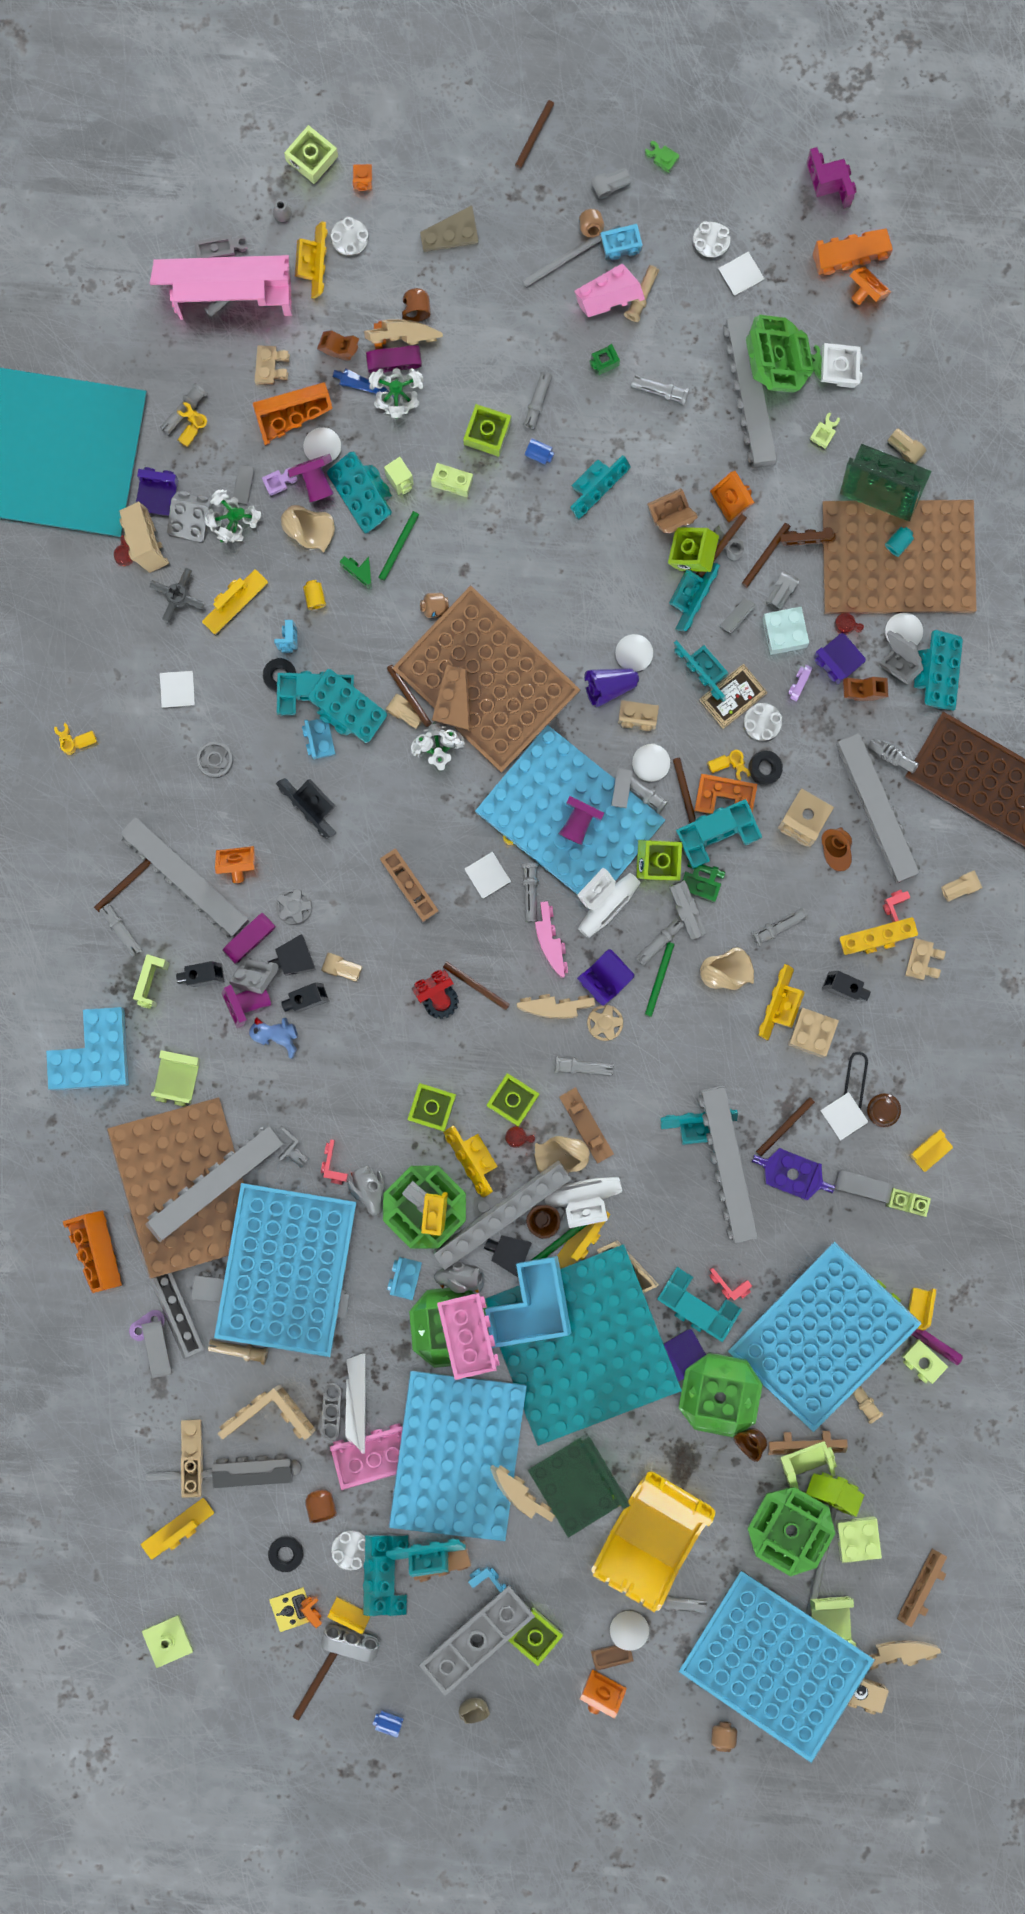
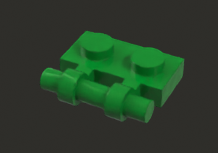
M703 864L694 868L693 874L685 871L682 881L685 880L690 894L715 902L721 887V883L715 882V878L723 879L725 872L719 870V867H710ZM699 872L710 874L709 879L698 876Z

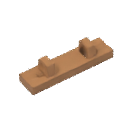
M396 848L380 858L381 863L422 922L439 912Z
M576 1087L559 1096L596 1163L598 1164L614 1155Z
M822 1431V1440L792 1441L791 1432H784L783 1441L769 1442L768 1455H788L824 1441L827 1448H832L833 1453H846L848 1444L847 1439L831 1440L830 1431Z
M932 1548L897 1617L898 1620L912 1627L918 1614L926 1616L929 1609L925 1608L923 1604L936 1578L944 1580L946 1573L942 1572L941 1568L947 1556Z

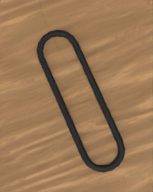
M855 1052L850 1056L844 1095L847 1093L852 1059L855 1055H862L865 1058V1068L859 1101V1108L861 1110L868 1067V1058L862 1052Z

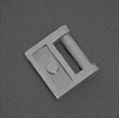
M244 956L241 959V965L229 980V983L232 987L262 994L276 975L278 964L259 962ZM249 968L265 970L266 972L265 974L249 970Z

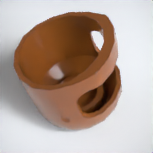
M412 288L404 293L403 303L407 307L402 311V319L419 322L430 317V298L425 290ZM417 310L415 317L407 316L408 313Z
M317 1490L307 1495L305 1505L310 1523L327 1521L337 1516L334 1500L329 1491Z

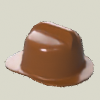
M842 827L828 829L823 832L821 837L826 862L836 871H845L852 863V838Z

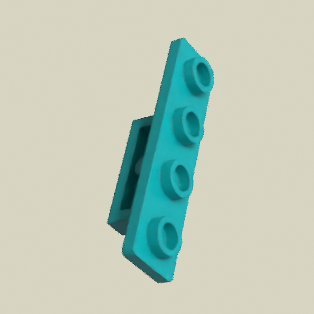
M622 455L610 468L597 459L571 485L576 492L582 495L570 507L576 518L580 519L631 468L625 456Z
M713 563L711 572H706L702 578L690 570L685 571L669 604L683 612L675 628L676 630L687 631L692 626L693 618L700 610L704 596L710 590L709 586L718 575L720 567L718 563Z
M676 640L674 642V651L678 657L686 659L687 667L692 672L696 671L699 674L698 679L704 686L708 685L712 689L710 693L716 700L726 701L725 695L716 685L729 675L728 671L705 645L690 656Z
M730 1109L732 1122L737 1121L738 1110ZM705 1112L700 1114L686 1113L681 1116L667 1115L661 1118V1129L680 1127L683 1145L708 1142L706 1134L709 1133V1128L704 1125L702 1117Z
M450 1539L447 1543L430 1542L427 1546L415 1544L411 1545V1548L406 1549L395 1547L392 1551H387L386 1556L392 1560L408 1558L409 1575L415 1577L449 1572L448 1552L466 1550V1545L458 1539Z

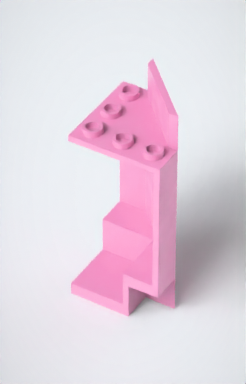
M289 255L154 259L150 285H173V289L169 291L170 301H172L174 312L178 314L180 320H183V302L257 300L259 306L282 305L284 316H292Z

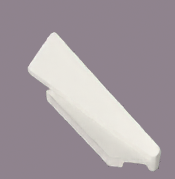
M360 1354L346 1359L349 1379H346L345 1436L362 1454H365L366 1356L365 1354Z

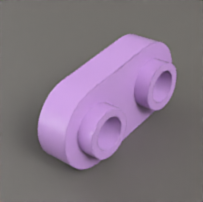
M808 665L800 667L796 675L799 680L797 684H792L788 692L791 695L790 699L797 702L813 667Z
M152 1310L135 1321L129 1328L131 1338L136 1341L144 1340L143 1330L140 1335L136 1334L135 1330L137 1327L142 1329L141 1324L152 1322L153 1316H156L158 1321L161 1320L163 1326L165 1324L163 1312Z

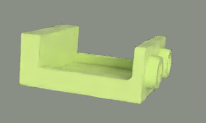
M146 955L133 997L137 1001V1005L147 1009H151V1006H157L156 1002L147 999L156 968L168 971L170 963L165 959Z

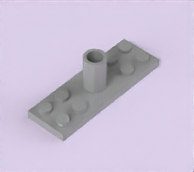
M508 1585L421 1662L419 1666L446 1696L532 1620L535 1615ZM475 1634H480L483 1640L481 1642H474L471 1637Z

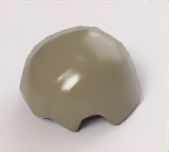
M472 1697L466 1699L460 1705L458 1711L460 1719L464 1720L465 1724L480 1722L490 1716L486 1702L480 1698Z

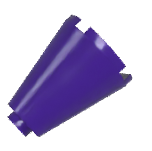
M633 669L587 670L584 675V681H588L589 686L585 688L591 704L596 705V708L637 687L639 682L638 673L634 672Z

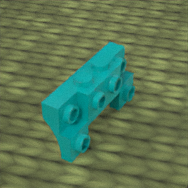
M310 671L277 673V715H296V701H310L308 695L325 671L319 674H312ZM338 674L354 687V675Z
M746 799L724 809L718 808L713 814L700 816L695 822L676 830V834L680 842H682V847L692 869L710 861L705 847L739 833L744 845L762 838V834Z
M676 1267L657 1300L675 1311L674 1316L684 1322L687 1319L692 1322V1328L698 1332L704 1330L723 1343L743 1309L725 1299L719 1310L716 1311L686 1291L694 1277Z
M365 1535L363 1615H407V1595H394L395 1560L387 1557L386 1552L392 1551L395 1547L408 1548L409 1535Z

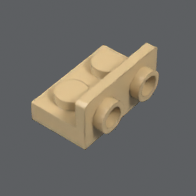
M621 700L618 724H622L621 727L624 728L637 726L643 731H652V729H656L659 706Z

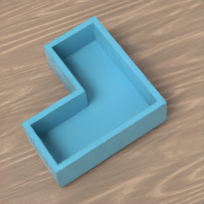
M122 1007L83 1010L85 1048L46 1051L49 1090L129 1085L125 1009Z
M558 1256L517 1263L523 1302L493 1306L485 1309L486 1316H489L491 1327H488L489 1335H493L495 1346L492 1348L570 1335L572 1332Z

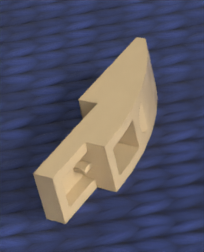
M404 319L381 320L382 328L364 331L365 339L372 341V343H381L383 339L389 338V340L401 339L407 342L408 345H416L422 340L433 342L437 341V338L443 337V333L428 325Z
M550 994L540 995L537 1000H531V997L520 999V1003H517V1008L526 1013L553 1019L576 1018L578 1009L595 1007L594 998H590L589 995L580 996L576 1001H571L570 998L559 1000V1004H556L555 996L550 997Z
M201 1419L181 1421V1497H202Z
M494 1465L490 1467L498 1487L510 1503L531 1519L535 1513H538L552 1522L555 1517L550 1512L552 1508L543 1502L540 1505L534 1502L536 1498L527 1492L529 1488L523 1485L525 1483L524 1480L516 1475L512 1478L508 1475L510 1471L501 1465L498 1468Z
M902 1640L877 1644L875 1646L878 1653L869 1655L875 1659L869 1670L878 1668V1664L886 1662L887 1665L895 1663L897 1658H900L903 1665L912 1666L918 1664L920 1659L931 1660L936 1658L937 1654L941 1653V1651L935 1645L919 1641Z

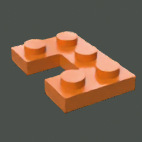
M701 774L694 812L713 814L716 797L735 800L734 804L746 799L753 812L758 784Z

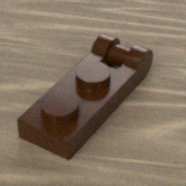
M826 527L823 531L819 532L809 529L805 530V533L787 531L786 534H781L783 546L831 543L836 540V534L830 527Z

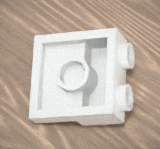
M824 343L822 345L821 382L835 383L837 386L855 388L861 383L862 372H860V365L863 360V355L860 353L861 347Z

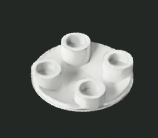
M346 217L337 222L333 227L331 241L334 248L341 254L356 255L366 247L368 232L360 221Z
M702 222L693 235L694 247L700 254L706 257L722 255L730 245L729 229L717 222Z
M321 427L307 434L303 448L309 460L330 454L332 461H334L341 452V442L333 430Z
M910 613L894 615L889 619L885 627L888 642L887 633L889 631L899 633L906 641H912L916 646L923 636V627L920 620Z
M631 634L619 641L615 655L620 667L633 669L634 672L645 670L651 663L653 648L645 637Z
M758 703L752 706L744 717L746 732L758 741H767L774 738L782 726L781 714L774 706L767 703Z
M644 745L633 756V770L639 779L648 782L658 781L665 777L669 771V755L659 745Z
M345 1531L335 1538L331 1554L334 1562L340 1568L352 1571L364 1565L365 1536L357 1531Z
M624 1611L613 1619L610 1626V1636L615 1646L627 1651L637 1650L646 1643L649 1636V1626L641 1614L634 1611Z

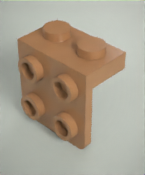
M681 488L647 503L654 524L663 533L675 532L678 527L690 525L698 518L697 513L689 507L684 491Z

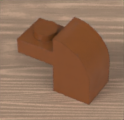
M333 330L325 331L322 333L317 349L329 356L350 361L358 349L359 338L354 335L344 337Z
M888 678L843 679L844 698L854 699V701H873L888 697Z

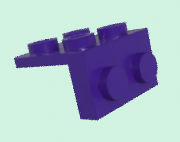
M149 467L138 469L137 477L140 482L136 503L140 502L144 505L150 514L169 517L171 499L177 492V476L174 472L168 470L156 472L155 469Z
M840 633L824 648L821 647L814 654L815 662L821 668L823 667L827 671L828 677L838 685L866 661L863 654L844 633Z
M608 949L577 979L594 996L597 1002L605 1006L615 998L635 975L611 949Z
M691 1329L663 1343L678 1382L684 1379L686 1368L706 1355Z

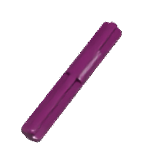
M916 1329L911 1334L955 1365L961 1363L963 1359L961 1354L927 1331Z

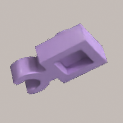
M287 468L282 475L277 470L262 477L270 496L287 489L285 483H295L298 480L296 476L293 478L288 477L289 473L287 470L290 468Z

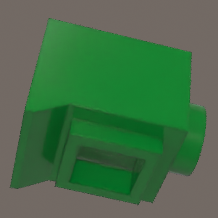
M610 344L592 353L590 364L594 371L597 370L598 374L601 375L618 367L620 359L613 345Z

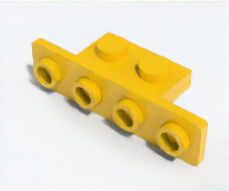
M324 221L316 225L314 241L301 238L297 240L295 277L312 280L311 298L313 299L320 296L324 290L322 280L325 273V239L328 233L326 222Z
M256 569L244 580L241 578L237 581L233 580L228 585V590L224 594L220 593L214 599L213 605L215 609L202 620V623L216 635L268 584V581Z
M911 917L844 935L839 939L844 955L864 951L866 954L877 952L879 947L884 946V949L893 948L896 946L895 943L900 940L917 936L918 931L914 918Z
M784 964L779 972L777 986L772 991V1000L766 1008L764 1022L759 1027V1036L765 1040H769L775 1023L790 1028L793 1027L805 993L802 990L789 987L794 969L787 964Z
M451 1126L443 1132L445 1139L451 1145L456 1158L464 1167L466 1175L473 1182L476 1192L481 1197H486L493 1190L484 1175L498 1166L479 1134L463 1141L455 1126Z
M606 1211L607 1219H608L609 1216H610V1213ZM606 1221L587 1225L566 1242L557 1255L560 1269L576 1263L579 1258L583 1260L589 1252L587 1247L590 1243L594 1245L601 1235L598 1232Z
M205 1498L200 1499L141 1543V1547L151 1560L168 1548L172 1551L181 1544L179 1541L181 1538L186 1536L188 1539L197 1532L195 1528L214 1514L213 1509Z

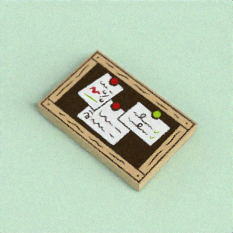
M742 664L716 685L725 695L726 701L716 700L710 691L701 697L699 701L724 729L768 692L748 668Z

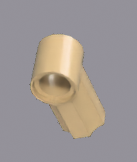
M899 428L887 440L890 445L902 454L903 459L913 466L927 451L924 445L917 440L913 441Z
M397 693L385 708L391 715L397 719H402L415 729L422 723L410 703Z
M975 870L941 887L947 902L983 888Z
M327 953L321 971L357 982L362 966L343 960L344 958L335 954Z

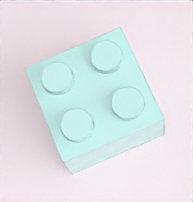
M802 606L764 614L762 620L770 655L808 647L809 639Z

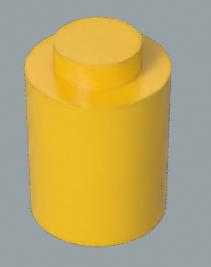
M317 580L307 581L306 585L303 586L308 610L325 607L326 602L322 584L317 582Z

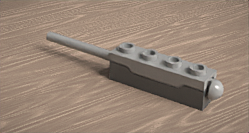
M286 1454L275 1455V1459H267V1456H256L255 1460L249 1461L247 1457L236 1458L235 1462H228V1459H216V1463L212 1464L211 1469L203 1470V1478L212 1477L213 1488L291 1483L293 1481L292 1472L294 1476L299 1474L301 1465L297 1461H291V1457L287 1458ZM181 1471L146 1473V1481L181 1479Z

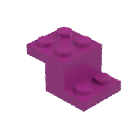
M818 147L811 148L806 164L816 197L838 192L843 209L851 207L857 190L855 182H851L850 179L851 169L849 164L846 165L845 159L824 164L822 152L819 153Z

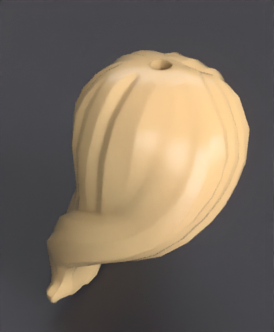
M292 505L281 516L282 529L288 536L296 539L300 545L306 548H319L322 552H325L335 530L334 520L330 514L326 512H312L302 506Z
M738 947L731 948L723 955L708 957L700 968L701 979L710 988L737 990L748 982L754 983V968L751 959L743 949Z
M555 1136L543 1144L535 1143L534 1156L540 1173L558 1160L568 1173L580 1171L588 1164L590 1153L587 1145L582 1140Z

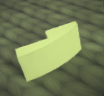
M892 1188L889 1204L886 1203V1206L927 1217L931 1198Z

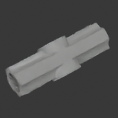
M685 880L671 885L670 889L677 904V911L681 920L685 923L691 940L706 934L699 916L700 911L695 899H692Z

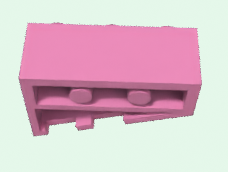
M623 263L574 291L579 306L587 317L610 311V307L622 304V307L628 305L627 302L639 299V301L645 300L640 283Z

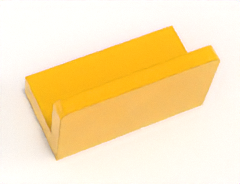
M941 1129L937 1130L909 1155L923 1172L930 1169L953 1149V1146L944 1137L946 1135Z
M444 1192L442 1196L425 1194L421 1233L441 1236L445 1228L448 1193Z
M918 1288L911 1289L908 1311L921 1322V1325L917 1328L924 1331L931 1326L937 1289L932 1288L929 1291Z
M337 1596L327 1617L363 1634L371 1616L363 1615L362 1608Z

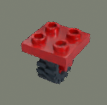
M445 969L433 972L430 978L417 981L414 987L411 988L420 1003L423 1002L428 1014L436 1019L437 1017L439 1019H443V1017L449 1018V1015H453L455 1013L454 1010L458 1008V996L451 987L454 983Z

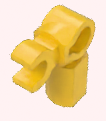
M183 402L182 404L187 408L186 412L183 413L177 410V413L180 416L187 417L191 424L187 425L177 441L188 448L198 434L197 430L206 426L207 419L203 414L192 410L189 403Z
M64 723L65 730L63 732H59L58 728L54 727L55 733L60 737V748L67 755L73 754L76 748L81 749L97 743L93 730L72 739L71 735H68L70 728L66 723Z
M737 749L730 752L727 757L722 755L707 762L711 774L730 767L729 764H732L733 768L736 769L735 777L737 780H741V771L745 772L747 777L750 776L748 768L744 767L743 753Z

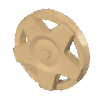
M601 1005L591 1011L588 1016L587 1026L593 1037L601 1041H609L616 1038L622 1031L623 1018L615 1007ZM604 1008L602 1013L596 1012L597 1010ZM613 1011H615L619 1017H614ZM591 1020L595 1022V1025L592 1029L590 1025ZM620 1026L618 1032L614 1034V1028ZM604 1033L607 1038H602L597 1035Z

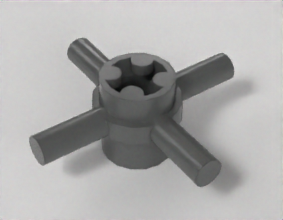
M185 568L179 583L172 584L169 587L156 581H151L150 587L164 593L169 602L162 620L169 622L175 607H182L186 603L201 610L203 609L205 603L190 597L185 587L192 573L191 569ZM175 591H178L182 594V597L177 596L176 599L172 598Z

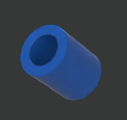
M532 438L526 449L525 456L546 465L547 462L551 463L555 452L552 451L553 447Z
M381 1711L380 1714L376 1713L373 1725L376 1726V1731L397 1738L404 1718Z

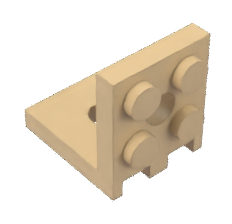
M801 788L778 829L783 834L798 839L797 841L800 844L811 847L834 807ZM807 809L811 810L813 813V818L809 820L805 819L803 817V811Z

